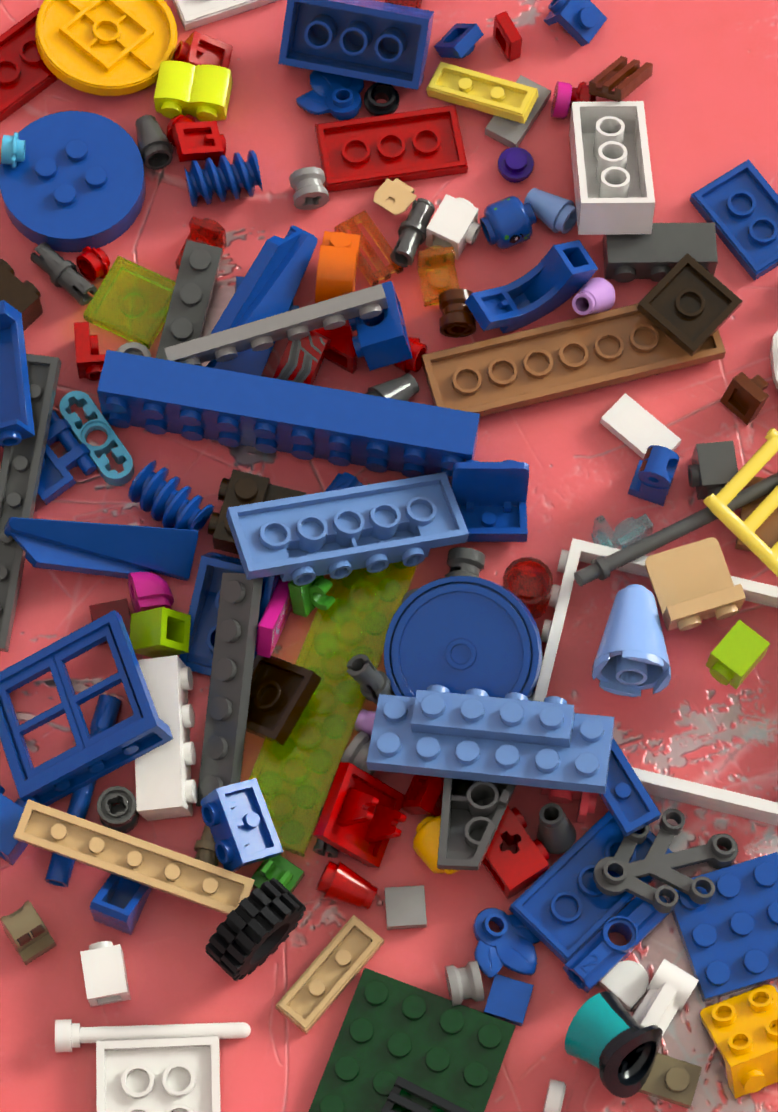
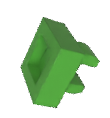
M323 575L316 576L311 583L302 586L295 585L293 580L290 581L288 587L293 613L307 617L315 607L323 611L328 610L336 601L335 597L327 595L333 583L324 578Z
M281 855L268 858L262 862L251 877V879L255 880L253 888H260L264 882L275 878L292 893L304 877V871Z

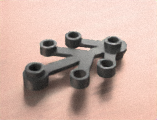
M668 809L661 817L659 822L660 830L645 859L629 863L636 845L646 840L649 833V825L640 829L642 834L633 833L627 837L624 836L614 857H605L598 861L593 871V879L597 888L606 895L616 896L623 892H628L652 904L658 912L670 913L674 910L679 899L675 889L689 895L691 900L697 904L708 903L715 892V885L709 878L700 876L692 879L675 869L707 862L716 869L729 867L733 864L738 854V846L730 835L716 834L709 839L706 845L666 854L674 836L681 833L685 824V816L681 811ZM667 819L675 820L678 823V825H670L667 822ZM717 845L725 847L728 851L719 849ZM608 871H613L617 873L620 877H613L608 873ZM651 876L667 885L656 889L638 878ZM696 887L705 888L708 894L699 893ZM659 896H667L670 898L671 903L662 902Z

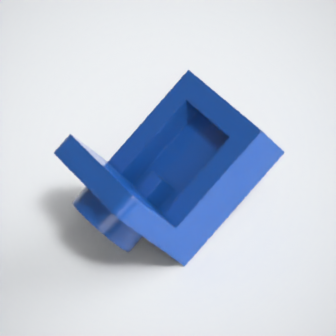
M553 0L548 6L551 11L544 19V22L548 26L558 22L581 46L590 43L607 20V17L590 0Z

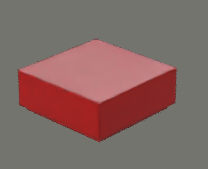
M506 11L495 15L493 37L509 62L520 58L521 35Z

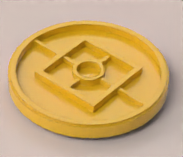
M44 0L37 14L35 39L41 59L58 79L77 90L89 94L120 96L143 90L157 81L160 63L162 61H173L178 32L174 15L164 0Z

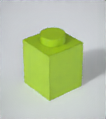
M165 607L132 613L130 641L135 653L151 658L189 653L191 615Z
M739 619L710 653L706 666L710 669V674L723 685L730 684L737 689L765 656L770 643Z

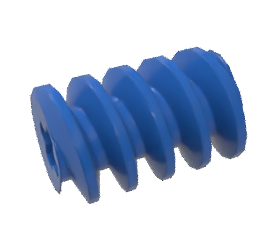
M253 150L248 151L246 162H244L240 153L237 152L234 153L232 164L229 163L225 155H221L218 167L215 166L210 157L205 159L204 169H201L196 160L191 161L189 172L184 167L189 198L193 207H197L200 195L209 205L212 202L213 193L218 195L221 202H225L228 190L231 191L236 200L240 199L241 188H245L250 197H254L255 186L259 185L261 190H263L258 160Z
M156 460L145 466L132 481L129 488V499L135 503L140 502L139 505L143 511H151V516L154 520H162L164 528L189 529L199 532L210 518L214 506L208 504L201 510L199 507L203 497L197 495L189 500L188 497L192 489L190 486H185L180 491L176 490L180 483V478L175 476L168 482L165 481L169 474V469L164 467L155 473Z

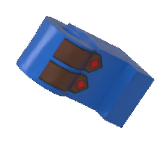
M649 446L643 461L639 460L628 494L664 506L679 461L678 454L663 446Z

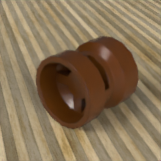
M449 289L439 295V309L443 312V316L439 321L441 334L447 337L458 338L469 336L476 331V319L465 303L471 293H473L472 291L467 289Z

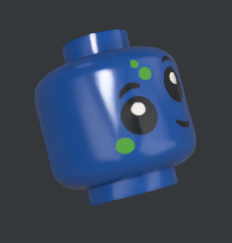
M509 196L488 205L484 210V217L480 218V224L490 245L496 244V246L503 250L529 240L532 235V224L537 222L530 203L523 204L515 196Z

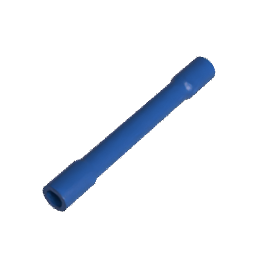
M99 695L90 725V737L115 725L122 703L120 699L110 695ZM97 780L72 793L67 810L68 814L86 819ZM53 853L45 881L56 886L68 887L75 860Z

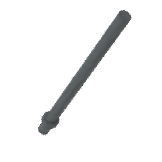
M778 472L741 490L727 506L732 511H735L769 494L778 485ZM706 507L605 558L598 556L592 559L591 565L574 573V578L579 586H583L597 578L604 580L610 577V572L718 518Z

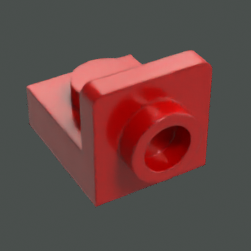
M194 31L185 42H179L174 53V61H182L195 66L216 65L229 68L233 46Z
M216 121L174 124L172 134L179 162L200 161L210 157L215 166L218 167L219 157L226 154V140L223 134H219Z
M89 322L74 323L79 379L87 378L91 381H99L106 354H99L98 335H91Z

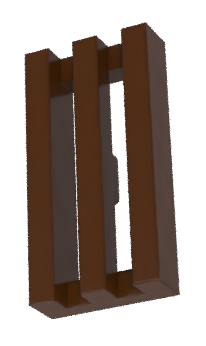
M621 56L589 82V94L620 102L652 76L653 64L646 62L640 67V61L635 59L627 64V58Z

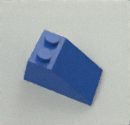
M214 552L201 555L189 609V615H191L189 653L179 655V658L187 667L191 668V671L211 676L222 573H244L240 559ZM280 575L263 577L258 625L279 580H281ZM255 645L254 659H255V657H256V655H257L256 645Z

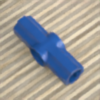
M659 896L662 902L667 903L666 898ZM635 897L616 916L607 920L602 930L563 966V970L567 973L570 981L579 989L588 993L620 961L628 958L632 950L670 913L658 912L652 904ZM613 932L620 933L625 937L627 944L623 946L615 945L610 941L608 934Z

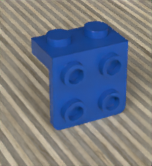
M467 460L453 464L451 488L469 532L467 542H527L526 500L529 464L514 460L502 462Z

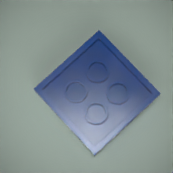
M777 852L692 877V879L704 876L714 883L715 892L711 900L706 904H697L691 900L689 895L675 889L679 899L672 911V915L693 975L699 980L697 986L703 1002L778 979ZM696 887L699 893L708 894L705 888ZM666 896L668 903H671L670 898Z

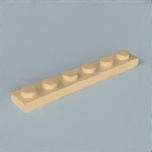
M29 799L14 834V839L227 915L232 910H235L244 898L250 896L255 882L254 879Z

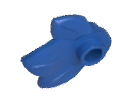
M312 71L310 74L312 90L296 98L298 106L311 114L331 113L338 120H350L357 116L361 108L362 99L360 93L364 88V81L352 77Z
M488 908L481 911L473 924V931L478 940L474 956L481 971L488 978H492L505 966L523 975H533L537 965V955L533 944L540 942V940L514 914L507 915L502 910L496 908ZM493 921L500 928V932L492 931L489 927V922Z

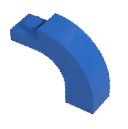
M580 240L553 245L544 258L521 278L501 287L471 293L465 303L483 331L500 328L503 334L527 326L558 308L588 282L598 270V267Z

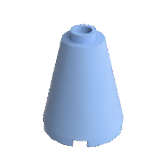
M639 584L628 585L617 592L592 666L593 680L597 678L600 680V688L616 695L638 697L641 696V690L653 688V694L666 688L671 680V667L655 596L650 590Z

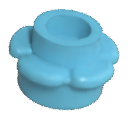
M14 132V136L3 135L1 164L12 165V168L17 167V162H24L26 141L19 140L17 132Z

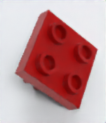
M340 762L313 836L368 867L379 868L389 839L399 837L402 833L400 829L396 828V825L399 822H405L407 819L405 814L399 812L405 795L350 762Z

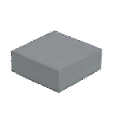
M424 885L384 888L387 930L427 927Z

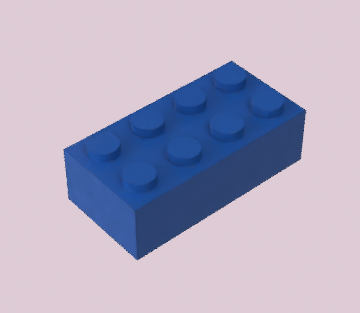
M287 0L278 64L418 90L424 78L434 11L375 0Z

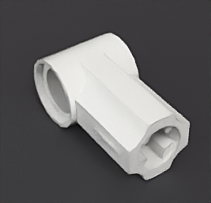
M664 959L646 988L648 993L637 1007L632 1018L638 1025L644 1027L657 1025L664 1034L677 1010H682L699 980Z

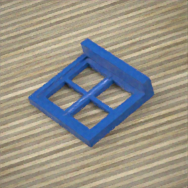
M115 610L0 672V739L19 797L24 802H27L29 799L48 806L173 739L169 726L158 717L122 616ZM107 641L118 672L76 695L65 663ZM51 671L62 703L19 725L9 693ZM123 683L134 715L90 737L80 705ZM66 713L76 746L34 768L23 735Z

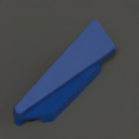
M294 225L290 227L285 238L273 236L268 239L211 334L289 311L318 239ZM274 345L262 351H252L251 348L237 352L238 356L229 361L217 362L214 359L206 367L261 376Z
M18 517L9 518L4 527V534L7 537H13L26 552L25 558L35 568L128 579V574L132 572L151 571L188 581L198 541V531L189 529Z

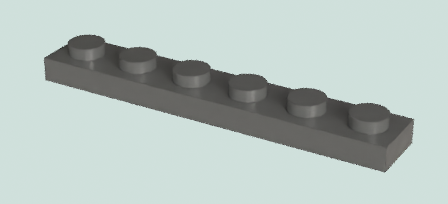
M222 573L196 806H201V800L216 788L238 783L241 779L263 578L247 580L245 573Z

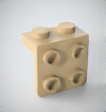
M706 538L650 555L645 561V568L667 631L679 628L680 631L689 630L701 625L702 620L715 616L717 620L734 616L739 613L738 609H741L746 599L742 585L734 586L719 541L716 538Z

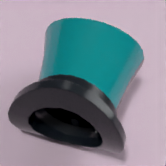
M605 991L592 996L578 1010L566 1034L565 1050L567 1054L598 1068L603 1085L613 1095L620 1098H628L636 1094L649 1077L660 1047L663 1031L657 1025L648 1027L638 1025L625 1010L617 996L612 992Z

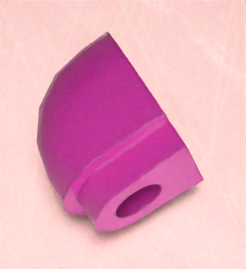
M132 572L128 574L129 593L135 613L159 607L172 609L171 606L174 603V598L170 587L163 578L151 572Z

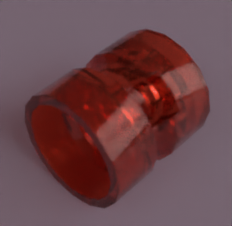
M524 557L513 561L506 568L502 586L515 594L524 603L535 620L540 618L547 610L553 587V576L549 567L541 560Z

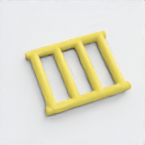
M771 428L764 437L767 441L716 496L712 493L704 499L703 503L778 577V541L770 548L754 533L778 507V485L744 522L727 506L778 452V431L775 428Z

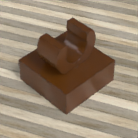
M741 372L732 379L720 402L748 425L757 417L769 395L763 390L768 387L769 383L759 375L749 379Z

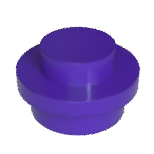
M512 147L503 151L499 156L498 170L509 182H521L528 178L533 171V158L525 149Z

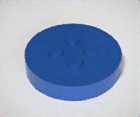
M65 111L44 116L30 123L18 133V139L26 141L24 162H17V167L12 168V165L0 164V190L6 212L20 233L38 245L44 242L48 243L55 251L82 252L83 248L87 246L95 249L105 246L116 240L130 228L138 217L145 200L146 179L141 153L133 138L121 126L98 114L83 111Z
M450 576L432 581L420 587L400 605L386 633L384 666L395 696L416 697L417 690H427V687L430 685H442L448 688L450 693L465 694L467 690L477 688L486 691L489 697L505 698L507 693L517 692L529 698L537 684L541 671L542 642L532 614L524 603L511 591L495 582L482 578Z

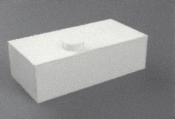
M644 101L572 102L569 137L578 235L651 234L655 197Z

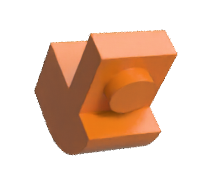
M324 231L318 259L315 303L355 292L356 268L361 235Z

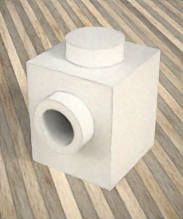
M446 194L426 228L427 237L425 245L458 260L467 243L472 245L480 232L481 225L477 223L479 209L464 198H454Z

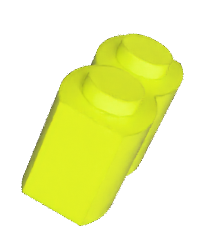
M162 61L154 94L156 112L170 119L180 114L184 116L190 114L200 121L226 120L233 84L231 70L216 65L195 66L182 61Z

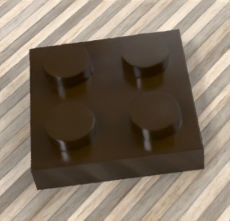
M687 253L638 303L637 309L690 356H693L741 306L742 300Z
M256 655L253 663L246 731L284 746L322 678L314 671L271 656L267 658Z

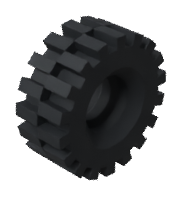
M277 879L267 880L260 888L254 889L248 898H244L239 903V906L226 916L228 918L217 927V932L210 937V943L206 945L205 952L235 981L241 980L247 974H251L258 965L261 966L266 961V958L273 954L282 942H285L289 937L288 934L297 927V922L302 919L306 907Z

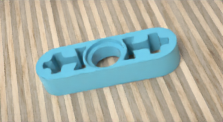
M72 391L64 395L59 405L61 417L66 419L71 425V433L78 442L85 444L91 451L89 456L97 465V471L106 483L113 486H121L128 483L134 475L132 457L93 400L82 391ZM76 404L79 408L83 407L84 415L87 419L84 425L78 414L71 412L70 407ZM100 430L105 432L108 437L104 444L92 446L86 441L89 433ZM110 451L116 463L123 465L124 471L118 473L115 469L111 470L109 459L106 456Z

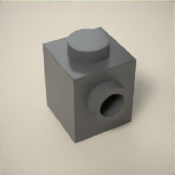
M733 441L695 445L691 458L692 465H688V480L690 487H696L697 498L701 500L712 493L716 496L738 472Z

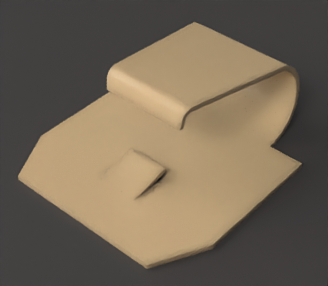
M387 178L374 193L373 202L396 216L405 212L417 196L413 194L414 188L398 178L394 181Z

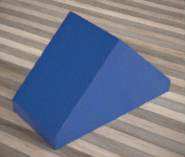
M111 874L91 901L90 910L94 920L132 935L152 888Z

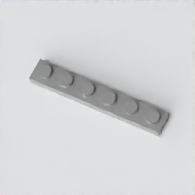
M378 284L164 349L167 360L199 366H202L201 363L214 359L217 362H224L238 356L237 352L251 348L252 351L266 350L274 345V341L288 338L290 341L299 340L310 335L309 331L322 327L325 330L336 329L345 325V320L359 316L361 319H370L380 315L382 309L389 307L383 286Z

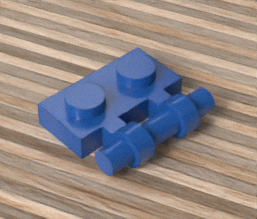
M54 410L52 411L37 492L46 505L77 483L69 472L71 469L79 466L86 476L92 474L97 469V465L89 456L91 451L85 444L78 442L71 433V425L66 419H61ZM59 441L67 451L60 458L50 448L53 443Z

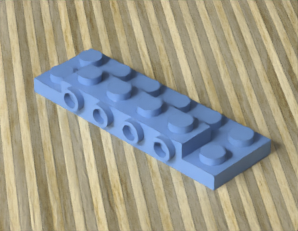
M446 472L228 507L226 513L246 579L251 580L280 575L282 582L293 580V583L297 586L309 584L316 576L330 574L332 579H342L350 575L352 570L366 568L370 573H377L386 569L390 563L403 562L404 566L407 567L416 566L423 562L425 557H428L431 548L466 543L469 536Z
M430 685L427 687V690H417L416 697L379 694L366 761L367 769L605 794L614 732V717L575 713L574 705L568 704L565 699L558 696H549L544 699V702L530 701L524 694L511 692L507 693L505 698L489 697L486 691L477 688L469 689L465 694L450 693L449 689L442 685Z

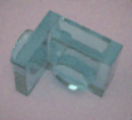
M644 514L637 519L629 517L623 520L613 531L604 516L600 515L594 520L591 536L596 544L623 549L652 535L654 524L647 514Z

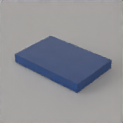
M749 159L691 194L690 202L707 223L715 222L716 234L754 281L778 266V195Z

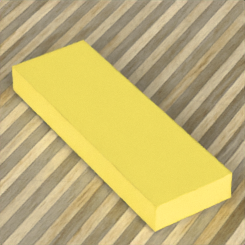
M440 61L426 88L429 97L525 124L539 96L537 88Z

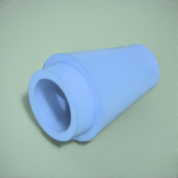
M537 188L531 189L524 200V204L530 203L535 216L554 233L559 231L563 234L568 233L577 221L576 207L572 200Z

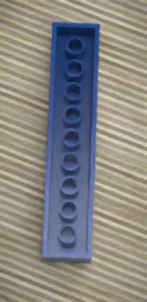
M111 350L106 351L97 388L102 415L114 427H141L150 433L158 435L165 434L166 432L176 433L192 441H200L203 438L211 439L227 447L251 446L260 452L268 454L275 453L276 451L286 452L302 460H311L315 457L326 459L337 466L361 465L370 471L383 473L387 470L402 472L408 478L446 472L450 485L452 483L453 464L474 460L480 418L479 413Z

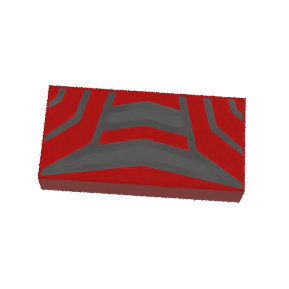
M312 330L309 331L310 335L294 341L289 340L273 378L313 385L332 339Z

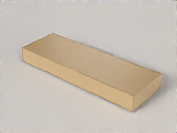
M353 915L275 1005L276 1009L307 1034L384 944V939Z

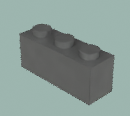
M715 222L653 223L651 234L604 235L605 279H614L617 282L651 279L652 281L660 282L687 253L714 276L718 263Z

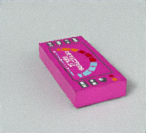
M279 580L259 622L256 642L257 655L267 658L271 657L292 610L288 587L290 581L282 582V580Z

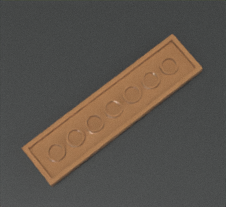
M633 304L421 355V362L434 406L479 413L480 417L723 359L726 351L719 330H717L693 356H690L637 309L638 304Z

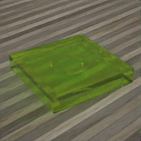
M118 256L83 314L84 320L131 342L141 343L150 349L165 323L175 281Z

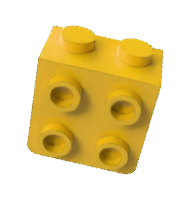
M766 984L701 1010V1021L725 1061L728 1085L735 1099L749 1093L758 1092L762 1088L778 1082V992L774 986Z

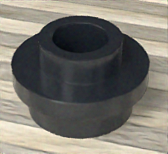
M374 83L365 92V108L374 116L393 114L399 106V94L392 85ZM378 99H385L387 103H377L376 101Z

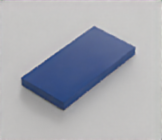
M609 811L509 907V910L564 964L602 930L607 920L616 916L636 897L628 892H623L616 896L606 895L597 888L593 879V871L598 861L605 857H614L624 838L621 829ZM641 830L634 832L635 834H642ZM650 830L646 840L636 845L629 863L645 859L656 838ZM668 848L666 854L672 853V851ZM608 871L611 876L620 877L617 873ZM646 876L638 879L649 885L655 878Z

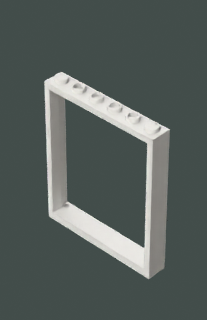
M572 538L569 551L562 549L557 572L564 573L561 585L553 584L548 606L554 607L555 612L553 621L548 619L544 621L541 642H545L547 645L545 654L542 656V666L536 691L532 692L528 700L544 702L547 696L575 579L574 573L577 571L579 561L591 564L592 559L598 556L605 558L621 549ZM644 555L616 570L649 578L645 568V561L648 556ZM731 576L734 586L742 585L746 596L745 601L778 608L777 586ZM632 767L649 795L778 826V802Z

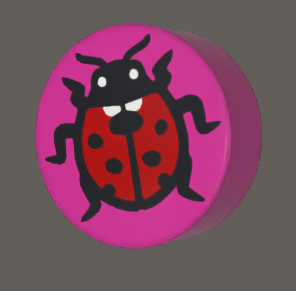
M557 81L552 99L551 117L562 119L567 117L572 95V85L570 83Z

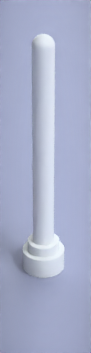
M72 1019L55 1020V1052H72L73 1048H80L82 1043H96V1041L219 1036V1039H241L250 1035L251 1028L245 1022L80 1027V1023H72Z

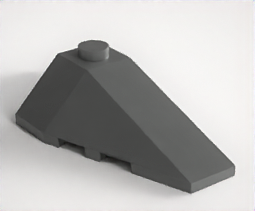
M444 778L437 861L438 869L479 870L516 785Z

